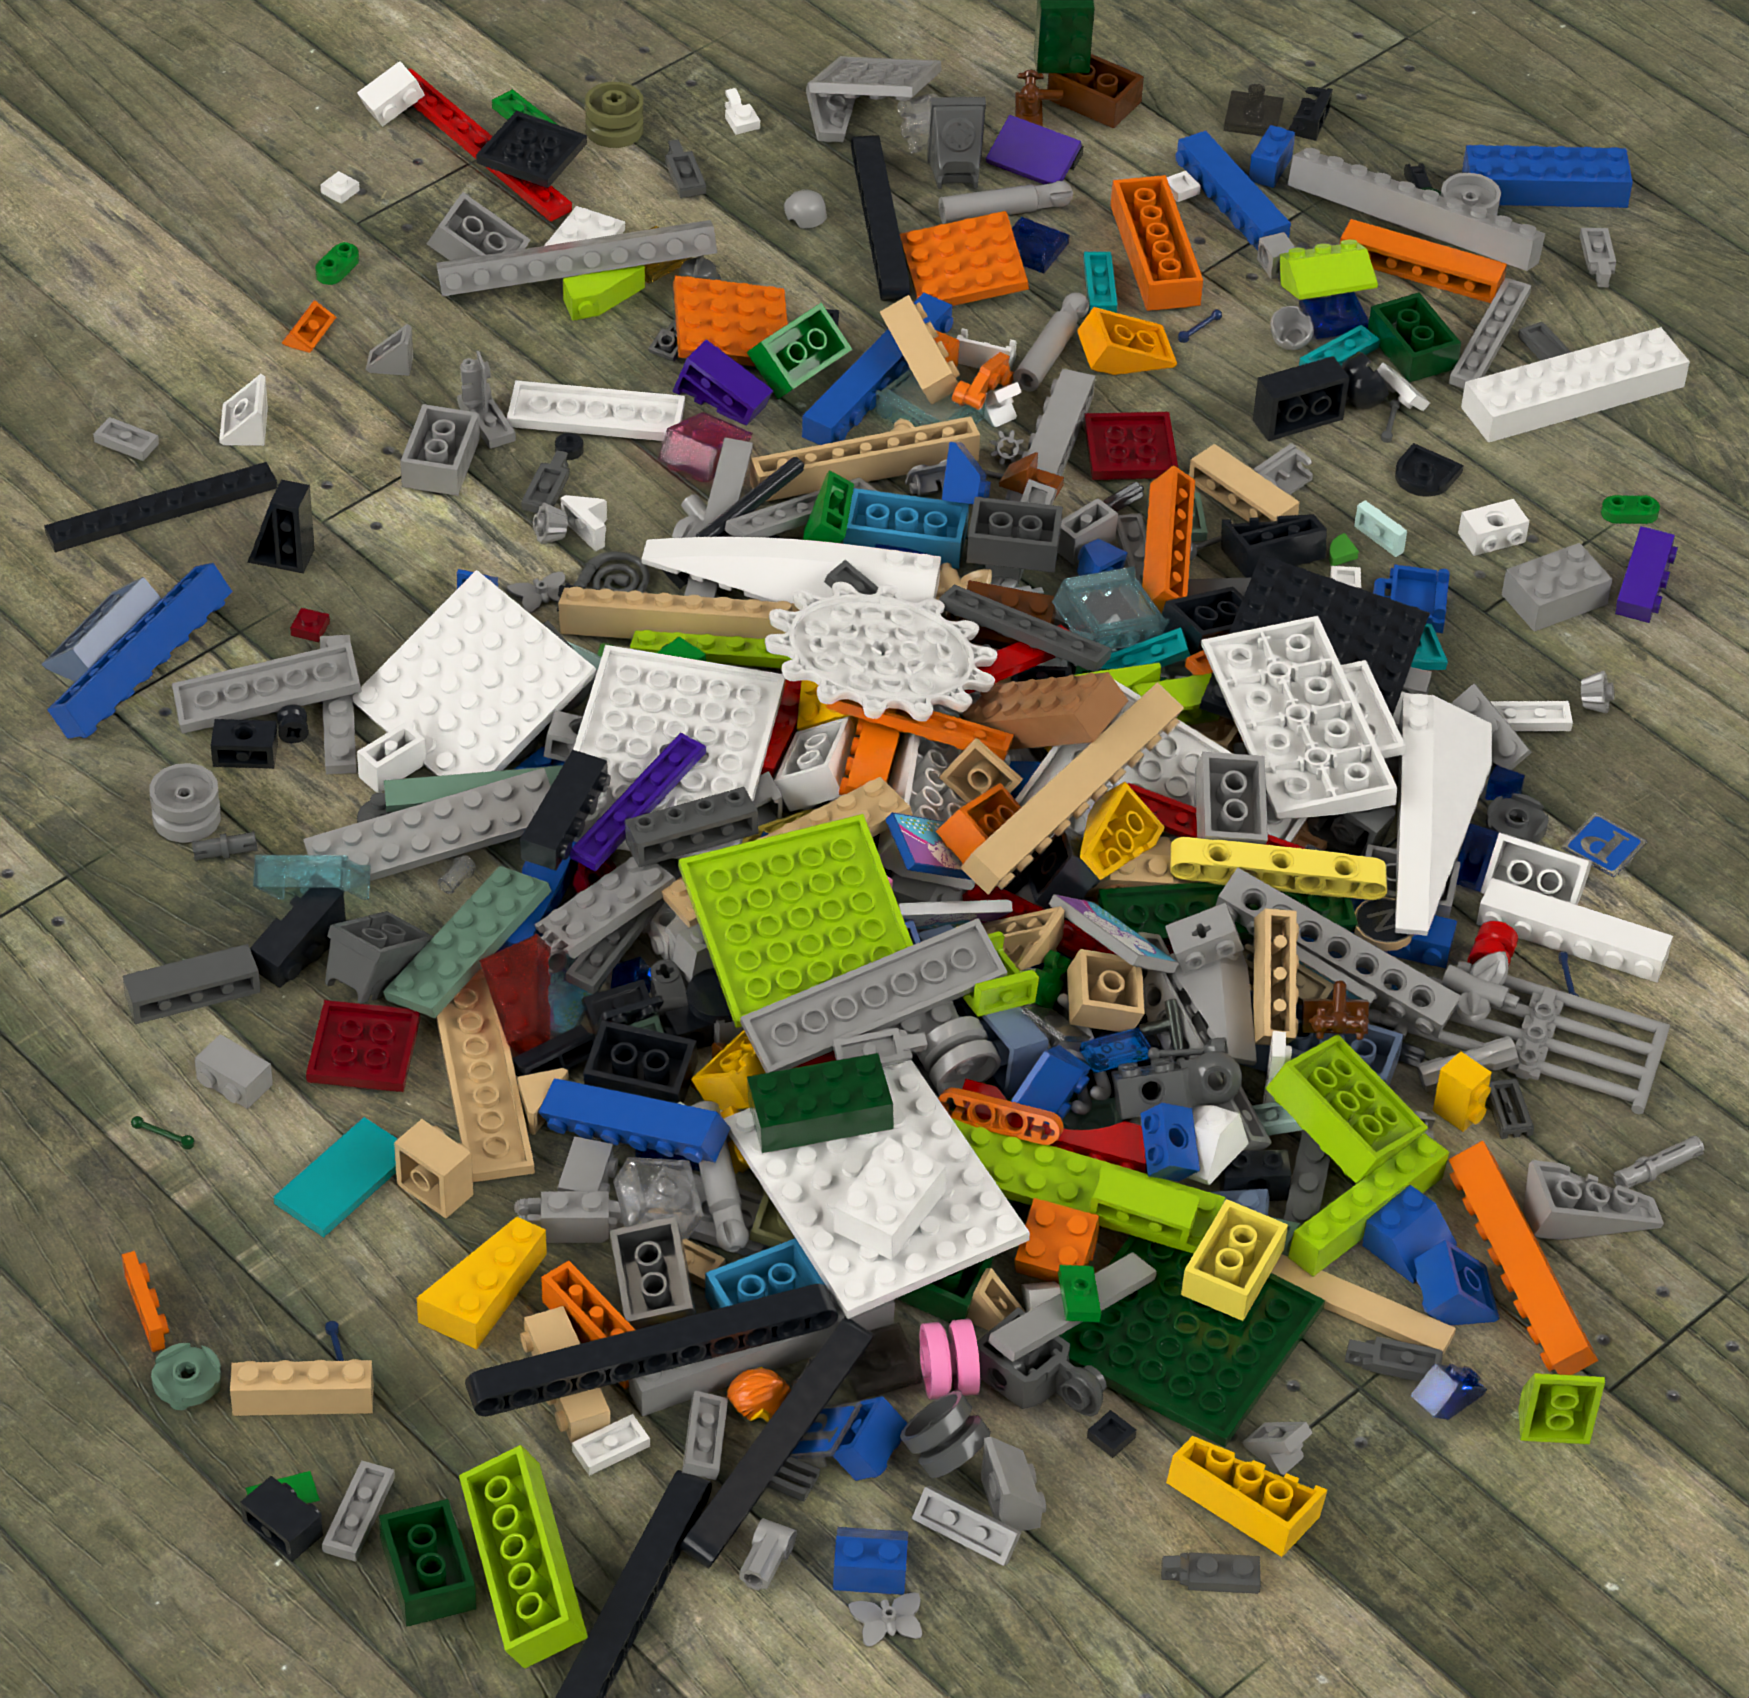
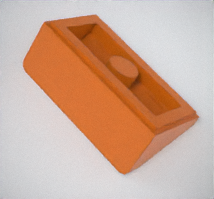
M314 300L282 341V344L310 353L337 317Z

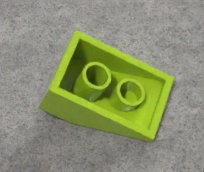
M1534 1373L1522 1388L1518 1406L1520 1441L1590 1444L1605 1385V1377Z

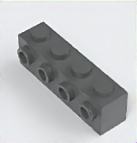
M740 787L626 819V844L638 867H643L759 834L758 810L745 787Z

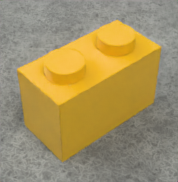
M1460 1051L1440 1069L1433 1112L1462 1132L1473 1123L1475 1125L1484 1118L1487 1111L1485 1103L1491 1091L1489 1084L1492 1072Z

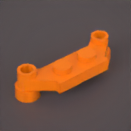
M999 352L980 367L972 384L961 380L953 392L952 401L961 406L966 404L980 410L986 400V393L988 391L994 390L998 384L1003 386L1012 384L1014 372L1009 367L1010 356Z

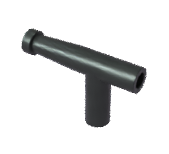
M1169 999L1164 1001L1167 1018L1140 1024V1033L1145 1037L1169 1031L1173 1050L1184 1049L1177 999ZM1175 1056L1174 1061L1180 1058L1187 1060L1185 1056Z

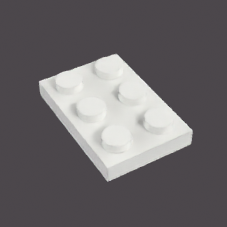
M576 206L544 246L623 234L625 231V221Z

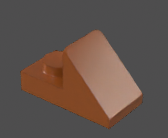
M1035 452L1010 464L999 481V487L1023 494L1030 479L1057 489L1056 499L1063 487L1064 477L1037 469L1038 452Z

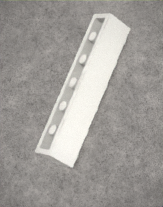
M1491 878L1481 900L1476 923L1481 926L1488 921H1500L1511 926L1517 932L1519 939L1561 952H1567V954L1656 983H1658L1667 961L1673 938L1672 935Z

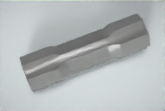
M1510 1036L1487 1042L1483 1046L1463 1052L1489 1071H1496L1519 1063L1516 1048ZM1457 1054L1416 1064L1420 1082L1426 1092L1437 1089L1440 1069Z

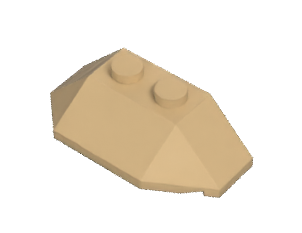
M1160 837L1155 846L1101 879L1096 887L1091 888L1087 892L1085 897H1094L1099 889L1115 884L1139 887L1199 883V881L1182 880L1171 874L1172 841L1169 837Z
M1059 906L982 923L987 934L998 931L1003 933L1005 936L1003 950L1019 971L1044 963V957L1050 950L1057 952L1056 948L1063 938L1065 910Z

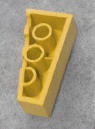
M743 1030L691 1080L704 1101L716 1102L720 1110H725L730 1105L737 1109L750 1108L748 1103L747 1077L766 1072Z
M515 1217L416 1298L418 1323L477 1350L547 1255L546 1229Z
M1194 1436L1173 1455L1166 1481L1168 1485L1281 1557L1320 1518L1328 1489L1315 1485L1314 1489L1298 1483L1299 1478L1287 1473L1282 1477L1265 1470V1464L1255 1460L1252 1462L1235 1458L1234 1452Z

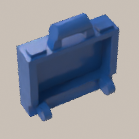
M1394 564V568L1390 570L1389 579L1378 578L1375 580L1374 594L1388 597L1394 601L1429 612L1426 624H1432L1436 633H1443L1450 577L1449 570L1440 569L1437 572V570ZM1385 588L1391 589L1390 596H1385Z

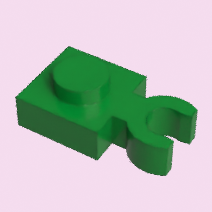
M1052 950L1045 955L1043 970L1038 968L1035 970V973L1039 976L1034 1004L1052 1011L1065 983L1059 978L1061 974L1067 971L1071 962L1069 958L1063 957L1060 953Z

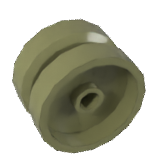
M606 82L598 84L588 91L585 96L586 134L591 141L608 148H621L632 145L643 135V95L639 89L623 82Z

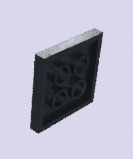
M515 111L476 154V163L549 188L587 145V135Z

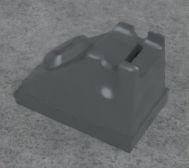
M985 97L931 98L927 162L931 165L938 189H942V185L945 183H970L974 189L978 187L986 109Z
M388 911L332 924L327 935L331 940L325 984L332 986L336 980L347 984L357 991L358 1003L360 1004L367 1003L371 995V1000H378L383 996V991L434 936Z

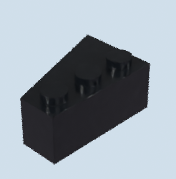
M281 479L268 506L247 563L304 574L315 551L310 485Z
M1314 514L1277 516V521L1259 522V517L1249 518V523L1232 524L1231 519H1222L1221 549L1245 578L1252 577L1260 555L1275 558L1293 566L1310 564L1326 558L1327 529Z
M317 873L309 880L313 885L301 898L296 895L291 900L290 904L293 908L281 921L276 918L250 947L259 974L279 988L289 980L295 979L305 967L317 961L330 948L331 938L327 937L330 925L346 921L344 891Z

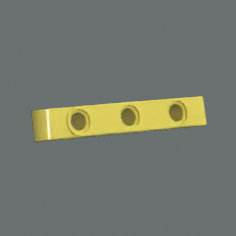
M1180 837L1171 843V874L1182 880L1226 885L1238 867L1282 892L1365 900L1381 899L1387 894L1386 864L1378 858L1191 837Z

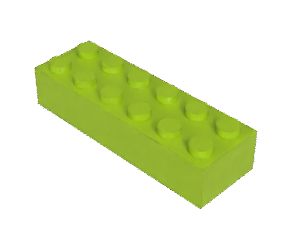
M519 1445L460 1474L462 1490L505 1651L525 1669L587 1639L586 1628L540 1463L522 1445Z

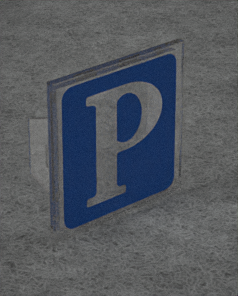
M1594 812L1561 846V849L1572 855L1593 861L1591 866L1614 878L1617 874L1620 876L1631 864L1633 857L1645 846L1647 841Z
M861 1402L826 1405L790 1457L817 1468L827 1467L824 1457L835 1454L860 1411Z

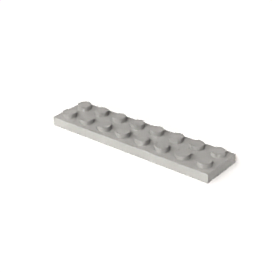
M541 768L303 840L313 873L319 874L343 890L520 837L525 832L551 786L545 769Z
M977 918L744 1015L740 1018V1023L765 1072L791 1069L834 1051L833 1040L881 1031L974 992L976 983L1007 976L1008 972L981 921Z

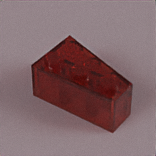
M538 934L479 960L507 1044L519 1055L550 1040L548 986L550 985L551 976L548 974V957H551V947Z

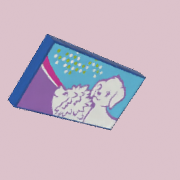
M893 812L885 819L907 870L972 880L961 869L963 863L951 849L945 846L941 837L935 832L946 821Z

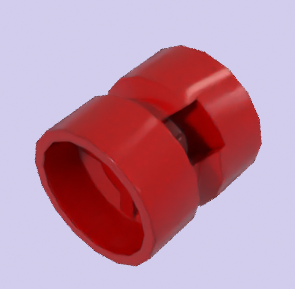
M1500 921L1483 923L1478 930L1467 963H1471L1473 966L1478 959L1488 954L1504 951L1508 958L1509 968L1511 957L1518 944L1517 932L1508 924Z

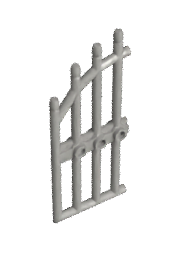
M1458 962L1457 968L1469 974L1473 967L1471 963ZM1507 975L1503 986L1532 995L1529 1006L1518 1003L1516 1009L1506 1005L1502 1009L1491 1005L1490 1007L1524 1018L1521 1029L1487 1018L1474 1022L1466 1021L1457 1014L1456 1009L1449 1019L1450 1021L1502 1037L1510 1036L1512 1040L1517 1041L1515 1048L1519 1063L1509 1066L1507 1069L1508 1072L1515 1073L1516 1077L1525 1080L1531 1078L1538 1081L1540 1074L1624 1099L1633 1102L1631 1110L1635 1114L1644 1113L1670 1029V1024ZM1429 976V978L1442 984V979ZM1413 1000L1416 1006L1426 1007L1423 1001ZM1563 1005L1655 1033L1652 1043L1650 1044L1560 1016ZM1369 1009L1368 1020L1375 1023L1380 1022L1384 1026L1394 1028L1395 1032L1403 1034V1039L1407 1033L1465 1051L1485 1044L1442 1030L1438 1038L1432 1035H1425L1403 1018L1398 1019L1389 1013ZM1555 1028L1646 1055L1645 1066L1643 1067L1552 1039ZM1551 1051L1640 1079L1638 1088L1635 1090L1545 1062L1547 1052Z

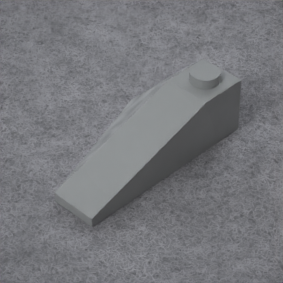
M1237 952L1230 957L1219 959L1186 973H1183L1178 964L1175 972L1171 973L1174 983L1179 991L1187 992L1192 1000L1191 1009L1195 1014H1201L1209 1027L1206 1032L1210 1038L1225 1037L1228 1055L1232 1056L1237 1063L1254 1066L1257 1062L1248 966L1243 952ZM1174 953L1169 954L1172 959L1178 962Z
M1532 1160L1529 1163L1523 1212L1535 1237L1564 1240L1657 1229L1664 1225L1656 1202L1650 1196L1617 1185L1615 1188L1598 1183V1177L1588 1174L1585 1178L1570 1172L1569 1166L1561 1163Z

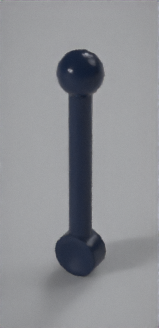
M1218 309L1214 310L1211 316L1187 332L1181 331L1178 334V340L1182 343L1188 342L1189 336L1213 320H1220L1222 312Z
M1559 952V964L1562 965L1569 994L1579 996L1574 990L1568 966L1567 952Z
M329 1321L325 1324V1332L331 1336L337 1361H344L337 1335L339 1325L335 1321Z

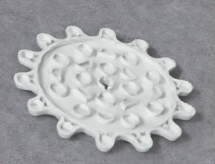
M836 582L832 585V597L823 598L809 591L800 590L796 591L793 595L795 607L800 611L791 612L782 609L770 611L769 619L771 625L786 633L767 635L765 638L767 651L791 658L792 660L782 664L783 677L789 681L808 680L818 684L817 696L818 700L823 704H833L842 699H849L861 704L865 716L871 719H878L886 709L894 708L906 711L917 721H927L933 713L932 705H944L955 711L964 712L972 704V697L964 690L988 692L995 683V678L991 674L983 672L977 667L991 666L997 659V652L992 648L970 643L969 640L974 639L979 632V626L968 620L949 621L941 616L945 608L944 603L937 599L928 598L920 603H909L901 598L900 590L892 585H881L875 594L866 595L856 591L849 583Z

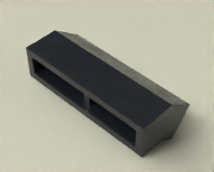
M580 1024L512 1058L515 1075L519 1077L560 1068L567 1070L589 1058L595 1041V1035L589 1033Z

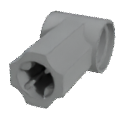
M762 1518L754 1533L752 1548L739 1572V1579L751 1589L757 1591L768 1589L782 1559L787 1560L793 1550L797 1530Z

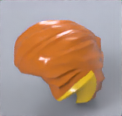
M758 1367L747 1369L734 1378L727 1390V1397L737 1412L741 1413L750 1422L758 1418L769 1422L791 1389L778 1373L770 1369Z

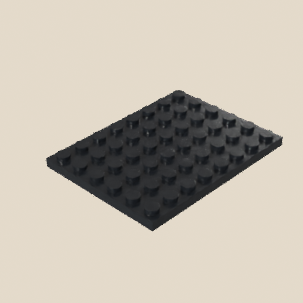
M1260 555L1229 634L1318 616L1340 665L1366 660L1393 717L1430 613L1417 607L1394 601L1388 597L1365 591L1362 588L1336 581L1333 578L1307 571L1304 568L1281 562L1275 558ZM1212 673L1199 709L1234 721L1215 675Z

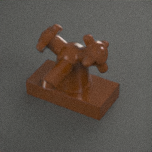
M1033 69L1026 70L1024 73H1018L1017 78L1024 79L1025 86L1022 87L1021 92L1015 93V117L1043 127L1042 100L1062 99L1064 92L1063 90L1039 89L1036 86V80L1044 79V75Z
M1342 980L1336 981L1333 986V999H1302L1301 1031L1303 1033H1316L1317 1039H1323L1324 1033L1356 1034V1039L1362 1040L1364 1034H1368L1369 1001L1346 999L1347 984Z

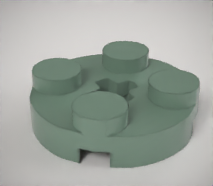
M178 1343L163 1350L155 1359L156 1364L151 1371L152 1386L157 1396L164 1402L169 1403L173 1409L185 1410L189 1406L201 1404L217 1394L221 1389V1365L219 1358L210 1348L201 1345L202 1349L191 1347L190 1343ZM186 1371L188 1374L193 1372L195 1374L191 1378L183 1379L180 1373Z

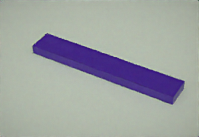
M680 732L572 847L570 858L596 872L626 839L625 820L652 812L706 754V746Z

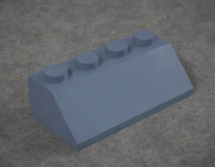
M144 577L113 591L42 663L43 667L76 682L162 598Z

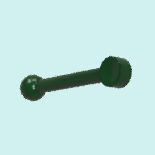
M135 1116L131 1120V1125L135 1129L144 1128L179 1142L181 1147L186 1150L194 1147V1138L190 1135L179 1136L144 1122L140 1116Z

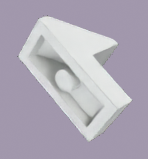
M1018 382L987 392L982 408L980 410L975 409L993 427H998L1016 419L1017 415L1012 405L1014 402L1012 397L1022 393Z
M569 495L561 497V510L566 512L568 526L594 551L604 548L606 533L604 522L607 520V501L599 498Z

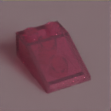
M701 412L667 428L658 460L666 463L669 469L685 471L692 474V478L697 481L709 482L715 477L724 438L749 442L753 433Z

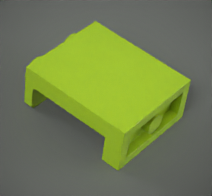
M1001 931L987 934L1008 972L1007 976L976 983L974 992L964 995L962 998L977 1017L1035 1003L1039 976L1033 969L1024 972L1019 971L1003 950L1005 936Z

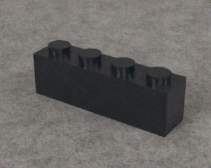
M577 750L571 751L520 838L522 860L556 871L562 860L568 859L572 849V842L575 837L579 838L582 835L587 816L594 814L598 804V797L601 792L605 793L610 785L611 775L608 774L607 760Z

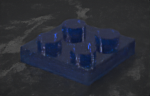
M1021 217L1012 227L1023 266L1043 274L1069 244V234Z
M1355 292L1299 300V306L1303 314L1309 315L1311 318L1316 339L1341 336L1359 325L1368 329L1369 319Z

